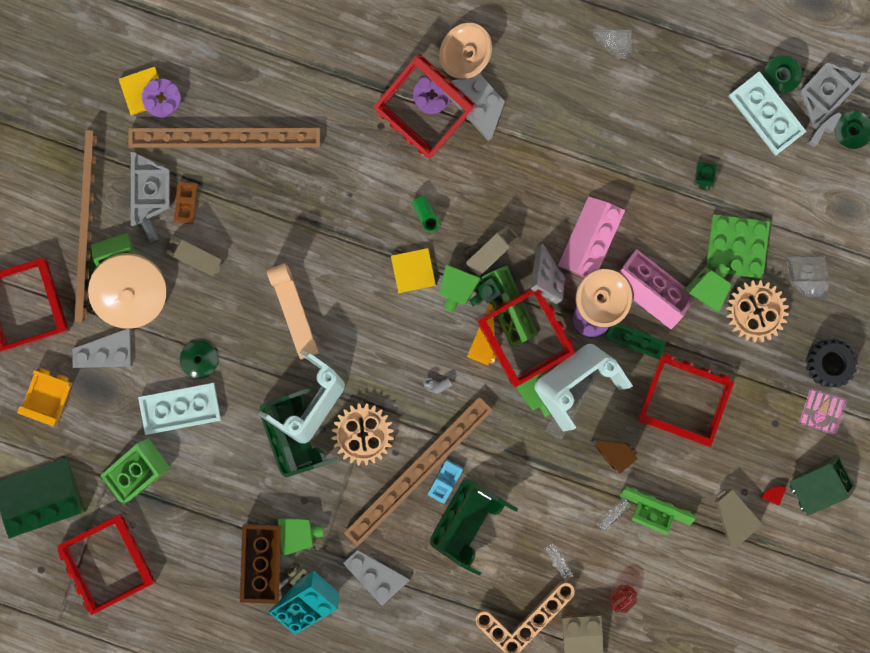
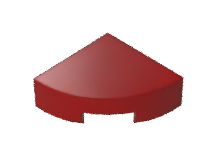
M772 487L766 490L761 498L780 506L786 487Z

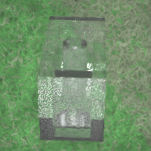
M593 29L592 37L610 56H615L616 59H626L627 56L631 55L632 30Z

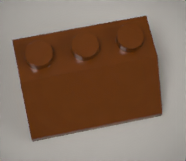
M598 439L590 441L612 469L619 474L638 459L635 456L637 451L629 443Z

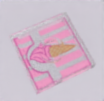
M810 388L799 424L836 436L848 399Z

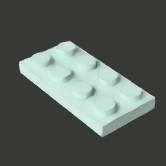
M760 72L729 95L732 102L775 156L807 132Z
M215 383L138 397L145 435L221 421Z

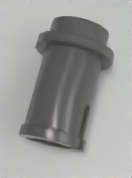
M147 219L140 223L147 238L145 239L146 242L154 244L160 241V234H157L152 219Z

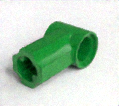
M426 195L413 200L411 204L424 230L429 234L438 232L440 221ZM435 220L437 222L435 228H427V221Z

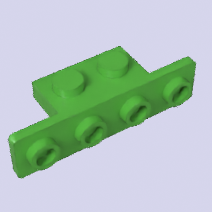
M624 487L620 494V497L637 504L632 521L665 535L669 533L673 519L689 526L696 519V516L690 511L676 508L673 504L657 500L652 495H645L633 487Z

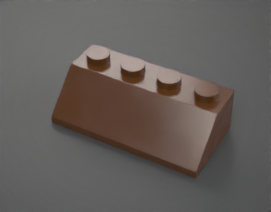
M244 523L242 525L240 603L279 604L281 526L260 523Z

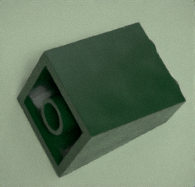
M838 455L793 477L790 481V489L794 495H797L799 506L803 512H806L807 516L848 499L856 489Z

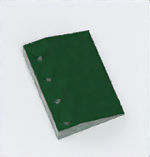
M68 458L0 481V512L9 539L86 512Z

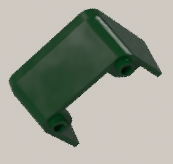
M313 387L265 403L260 406L259 412L261 411L271 416L282 425L290 416L301 418L300 412L304 411L306 407V399L303 394L314 391ZM261 417L282 476L287 478L338 460L337 457L326 460L324 452L318 447L312 448L310 441L299 443Z
M465 480L460 485L430 538V545L460 567L480 576L482 572L471 566L476 553L470 544L488 513L498 515L504 506L516 512L518 508L477 483Z

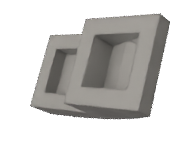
M837 113L827 119L813 133L807 144L812 147L818 145L824 131L827 133L833 132L842 114Z

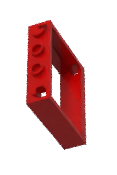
M419 54L411 61L373 108L381 119H386L390 123V127L394 131L400 132L405 136L404 140L407 143L415 145L421 155L423 154L426 158L431 159L478 105L422 54ZM417 67L465 110L434 147L430 146L386 106L387 102Z
M40 258L0 271V279L39 268L57 329L7 344L0 321V352H6L69 332L47 258Z
M531 287L475 319L514 388L575 354L573 341L570 337L566 338L564 334L566 329L563 323L557 321L554 316L557 313L553 305H548L545 297L541 294L543 291L539 289L533 291ZM534 294L564 349L517 376L489 327L487 320Z
M669 354L661 356L654 370L637 421L711 447L734 382L730 381L731 377L720 373L719 376L712 374L713 370L705 367H701V370L697 369L692 362L686 360L683 363L676 361L677 357ZM664 364L724 385L706 437L646 416Z
M123 514L57 546L59 558L61 561L64 560L67 566L65 568L70 578H73L75 582L74 588L77 594L82 596L84 600L83 606L91 615L156 583ZM115 524L144 582L97 605L69 546Z

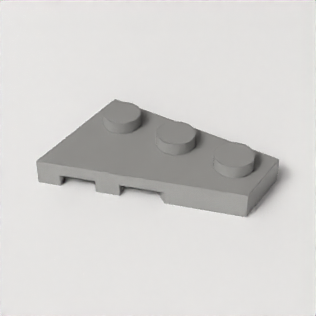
M131 328L73 348V368L131 366Z
M359 550L343 562L381 605H384L410 581L408 577L401 575Z

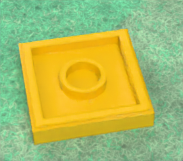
M155 67L119 78L131 116L147 111L142 102V93L151 80L159 79ZM164 93L157 95L156 99L159 100V103H162L163 100L166 101Z
M428 248L391 256L398 294L436 286Z

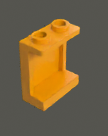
M44 368L33 370L32 374L34 375L23 405L19 407L17 413L50 426H57L73 383L69 382V378L58 374L55 377L50 375L51 371Z

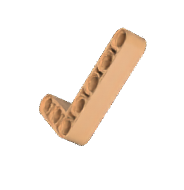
M283 263L266 269L270 283L275 287L300 360L305 359L299 354L300 351L308 352L313 356L319 354L288 265Z
M567 581L560 582L512 632L488 610L477 612L475 617L476 624L505 653H520L572 599L575 592L574 588ZM563 586L570 587V593L566 596L560 594V589ZM555 600L557 602L556 608L548 609V601ZM536 614L544 616V620L541 623L533 621ZM487 615L490 619L488 623L481 624L479 617ZM494 629H502L503 635L501 637L493 636ZM521 629H530V635L522 637L520 635ZM509 642L517 644V648L514 651H509L506 648Z

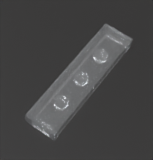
M592 372L569 389L573 395L574 403L566 413L571 420L575 417L596 379L597 372ZM553 416L544 430L562 440L566 431H562Z

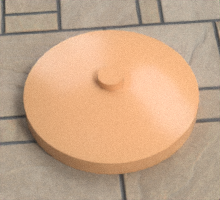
M121 253L108 257L96 267L90 278L88 295L93 310L102 320L119 328H137L148 324L161 312L166 299V282L160 269L149 259L138 254Z

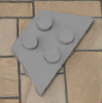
M825 63L801 89L800 94L815 130L825 122L867 76L865 73Z
M480 73L468 79L451 81L478 105L468 116V119L489 141L493 136L505 101ZM447 95L463 113L465 110L460 105H458L449 95Z
M131 152V226H136L170 209V170Z
M542 243L536 247L531 289L533 291L538 289L543 291L541 293L543 297L557 304L563 300L565 277Z

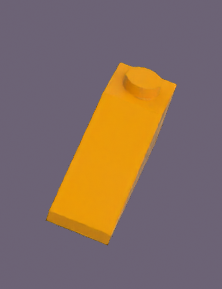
M488 304L485 313L493 309L492 304ZM492 317L487 320V323L495 336L494 318ZM478 328L467 357L488 366L489 363H494L496 356L481 329Z

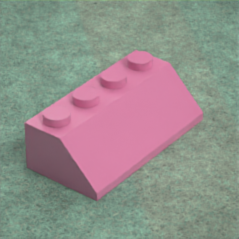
M588 196L558 267L583 278L589 273L599 270L625 210Z
M637 249L618 271L630 285L632 300L670 329L681 320L695 299L694 296L684 290L685 286Z

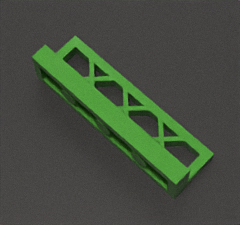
M508 266L499 268L481 277L482 284L490 277L496 278L504 291V294L501 295L503 303L520 294ZM497 299L491 302L493 308L500 305ZM523 300L497 315L511 347L538 336ZM505 312L510 315L511 322L506 321L504 317ZM513 330L518 332L520 340L515 341L512 334Z

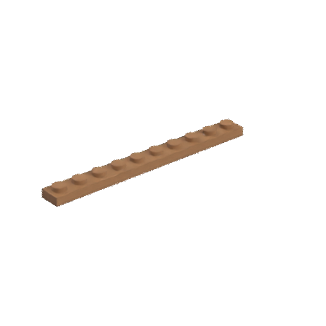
M128 128V147L320 148V128Z
M85 130L75 304L76 323H82L83 319H87V308L83 307L84 300H88V288L84 287L85 281H89V269H86V262H90V250H87V242L91 243V231H88V223L92 224L93 212H89V204H93L94 193H90V185H94L95 174H91V166H95L96 155H92V147H96L97 136H93V131Z
M479 397L344 534L358 547L493 410Z

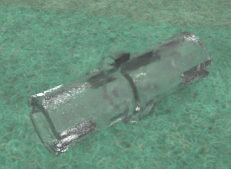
M622 496L612 509L609 508L607 510L608 513L596 525L606 533L616 521L621 519L620 516L631 506V503Z
M552 542L550 547L547 545L544 550H546L551 558L553 567H556L563 581L568 580V576L569 578L573 577L574 573L566 563L565 556L561 555L555 542Z

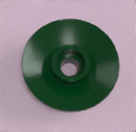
M780 55L767 63L764 70V78L775 92L786 94L794 91L800 85L802 69L794 58ZM782 70L788 72L786 77L782 75Z
M849 111L841 115L835 126V136L838 142L848 149H859L867 145L870 141L869 117L859 111ZM854 128L855 134H851L849 129Z
M193 341L183 348L180 354V365L188 376L195 379L206 378L215 371L218 365V355L211 344L205 341ZM196 356L201 357L200 363L195 362Z

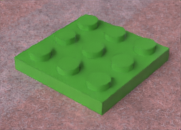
M713 214L706 268L714 272L721 263L730 269L727 275L763 279L770 222Z

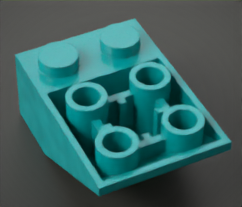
M312 571L299 579L279 600V604H275L269 610V613L296 635L337 610L340 593L315 571Z

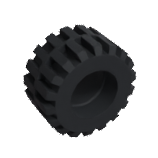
M837 339L824 340L815 344L812 347L813 349L808 352V358H806L808 364L806 371H809V377L813 378L816 384H820L823 387H841V385L849 383L848 381L854 378L853 374L857 372L855 367L858 365V360H855L857 355L852 351L853 348ZM828 352L836 353L841 359V368L835 375L827 374L822 368V359Z

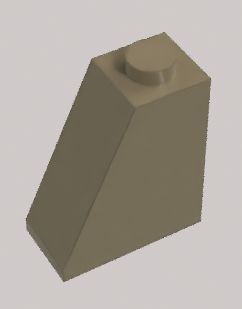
M508 225L505 226L466 262L468 269L479 277L517 243L520 238Z
M173 235L164 253L212 277L221 268V259Z
M729 488L728 490H722L717 495L718 499L715 502L728 545L735 550L763 524L739 496Z

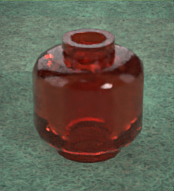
M628 584L619 585L609 595L610 607L616 613L619 611L627 613L637 603V592Z

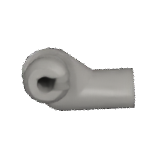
M426 378L423 382L424 388L435 394H439L453 386L449 378L441 382L435 381L432 378Z

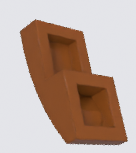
M178 182L174 223L194 224L197 198L196 183Z

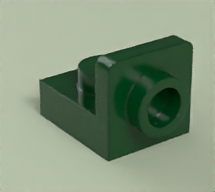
M697 162L694 185L699 186L698 189L709 191L710 188L715 187L717 165Z

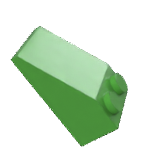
M147 438L132 447L100 476L124 506L160 479L171 468L150 439Z

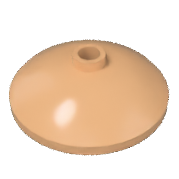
M463 23L454 27L445 36L440 47L439 57L444 71L457 79H468L479 74L486 67L491 57V37L483 27L475 23Z
M609 269L595 270L586 275L580 282L576 293V305L580 315L588 323L598 327H610L622 321L628 314L632 303V292L627 280L620 273ZM599 294L602 295V299H601V300H598V299H597V296H598Z

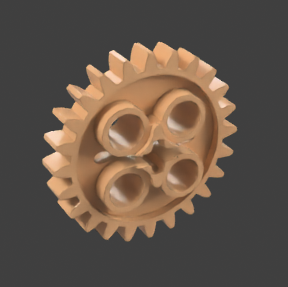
M762 280L758 281L757 285H755L754 281H750V287L743 283L744 289L737 287L738 294L731 293L734 299L727 300L731 307H727L726 310L731 311V314L726 315V318L732 319L728 325L734 324L735 327L732 331L739 330L738 337L745 335V341L752 337V342L755 343L758 337L760 342H764V336L771 340V334L778 336L776 330H783L780 324L787 323L783 319V316L789 315L784 312V309L789 307L788 305H783L786 298L780 299L779 296L782 294V291L776 293V286L770 289L769 282L762 286ZM760 293L766 296L764 304L758 302L757 298ZM749 296L753 297L754 305L750 301ZM743 301L749 305L747 312H743L740 309V304ZM755 307L757 309H761V312H759V316L758 314H753V311H755ZM768 311L774 314V319L771 322L767 321L765 317ZM760 318L764 322L765 327H762ZM750 319H754L757 323L754 330L748 327Z
M359 403L356 410L351 405V412L344 409L345 416L338 415L341 421L334 422L338 426V429H332L333 432L337 433V436L332 437V439L338 441L334 447L340 446L341 449L338 451V454L344 452V460L348 456L351 457L350 463L357 460L358 465L361 464V461L368 465V460L370 459L373 463H376L375 457L381 460V453H388L385 447H392L388 443V440L394 439V437L389 436V433H392L394 429H388L392 422H386L385 420L388 415L382 417L383 410L381 409L376 412L375 405L372 409H369L368 403H366L364 408ZM360 417L363 418L364 432H368V435L365 437L367 451H363L362 437H358V433L361 432ZM367 419H375L377 426L374 429H369L366 426ZM349 421L357 423L356 431L348 430L347 423ZM375 437L379 440L377 448L369 446L368 441L370 438ZM351 440H357L360 443L358 450L355 451L350 448L349 443Z

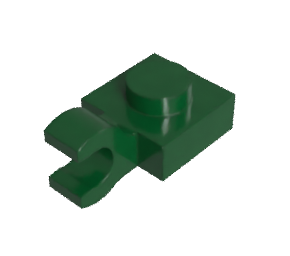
M492 277L477 288L480 293L471 298L469 302L473 307L484 301L489 304L504 294V291L496 278Z

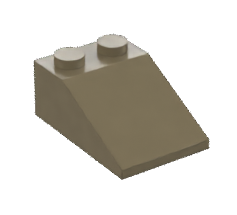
M600 613L561 616L564 653H603L602 619Z

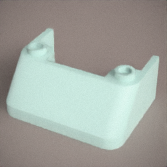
M593 344L582 346L575 351V354L557 364L535 382L537 394L563 432L576 428L566 413L574 403L573 395L569 389L596 369L603 376L610 377L618 390L633 386L616 360Z
M300 351V355L320 368L317 373V381L321 388L301 418L290 416L282 425L261 411L258 415L297 442L307 443L311 440L342 394L345 383L333 369L308 352Z

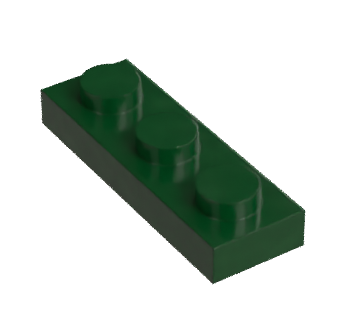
M620 323L610 326L605 338L660 360L666 344L663 340Z

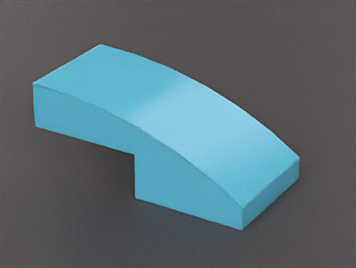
M446 459L427 495L444 504L463 471V467Z

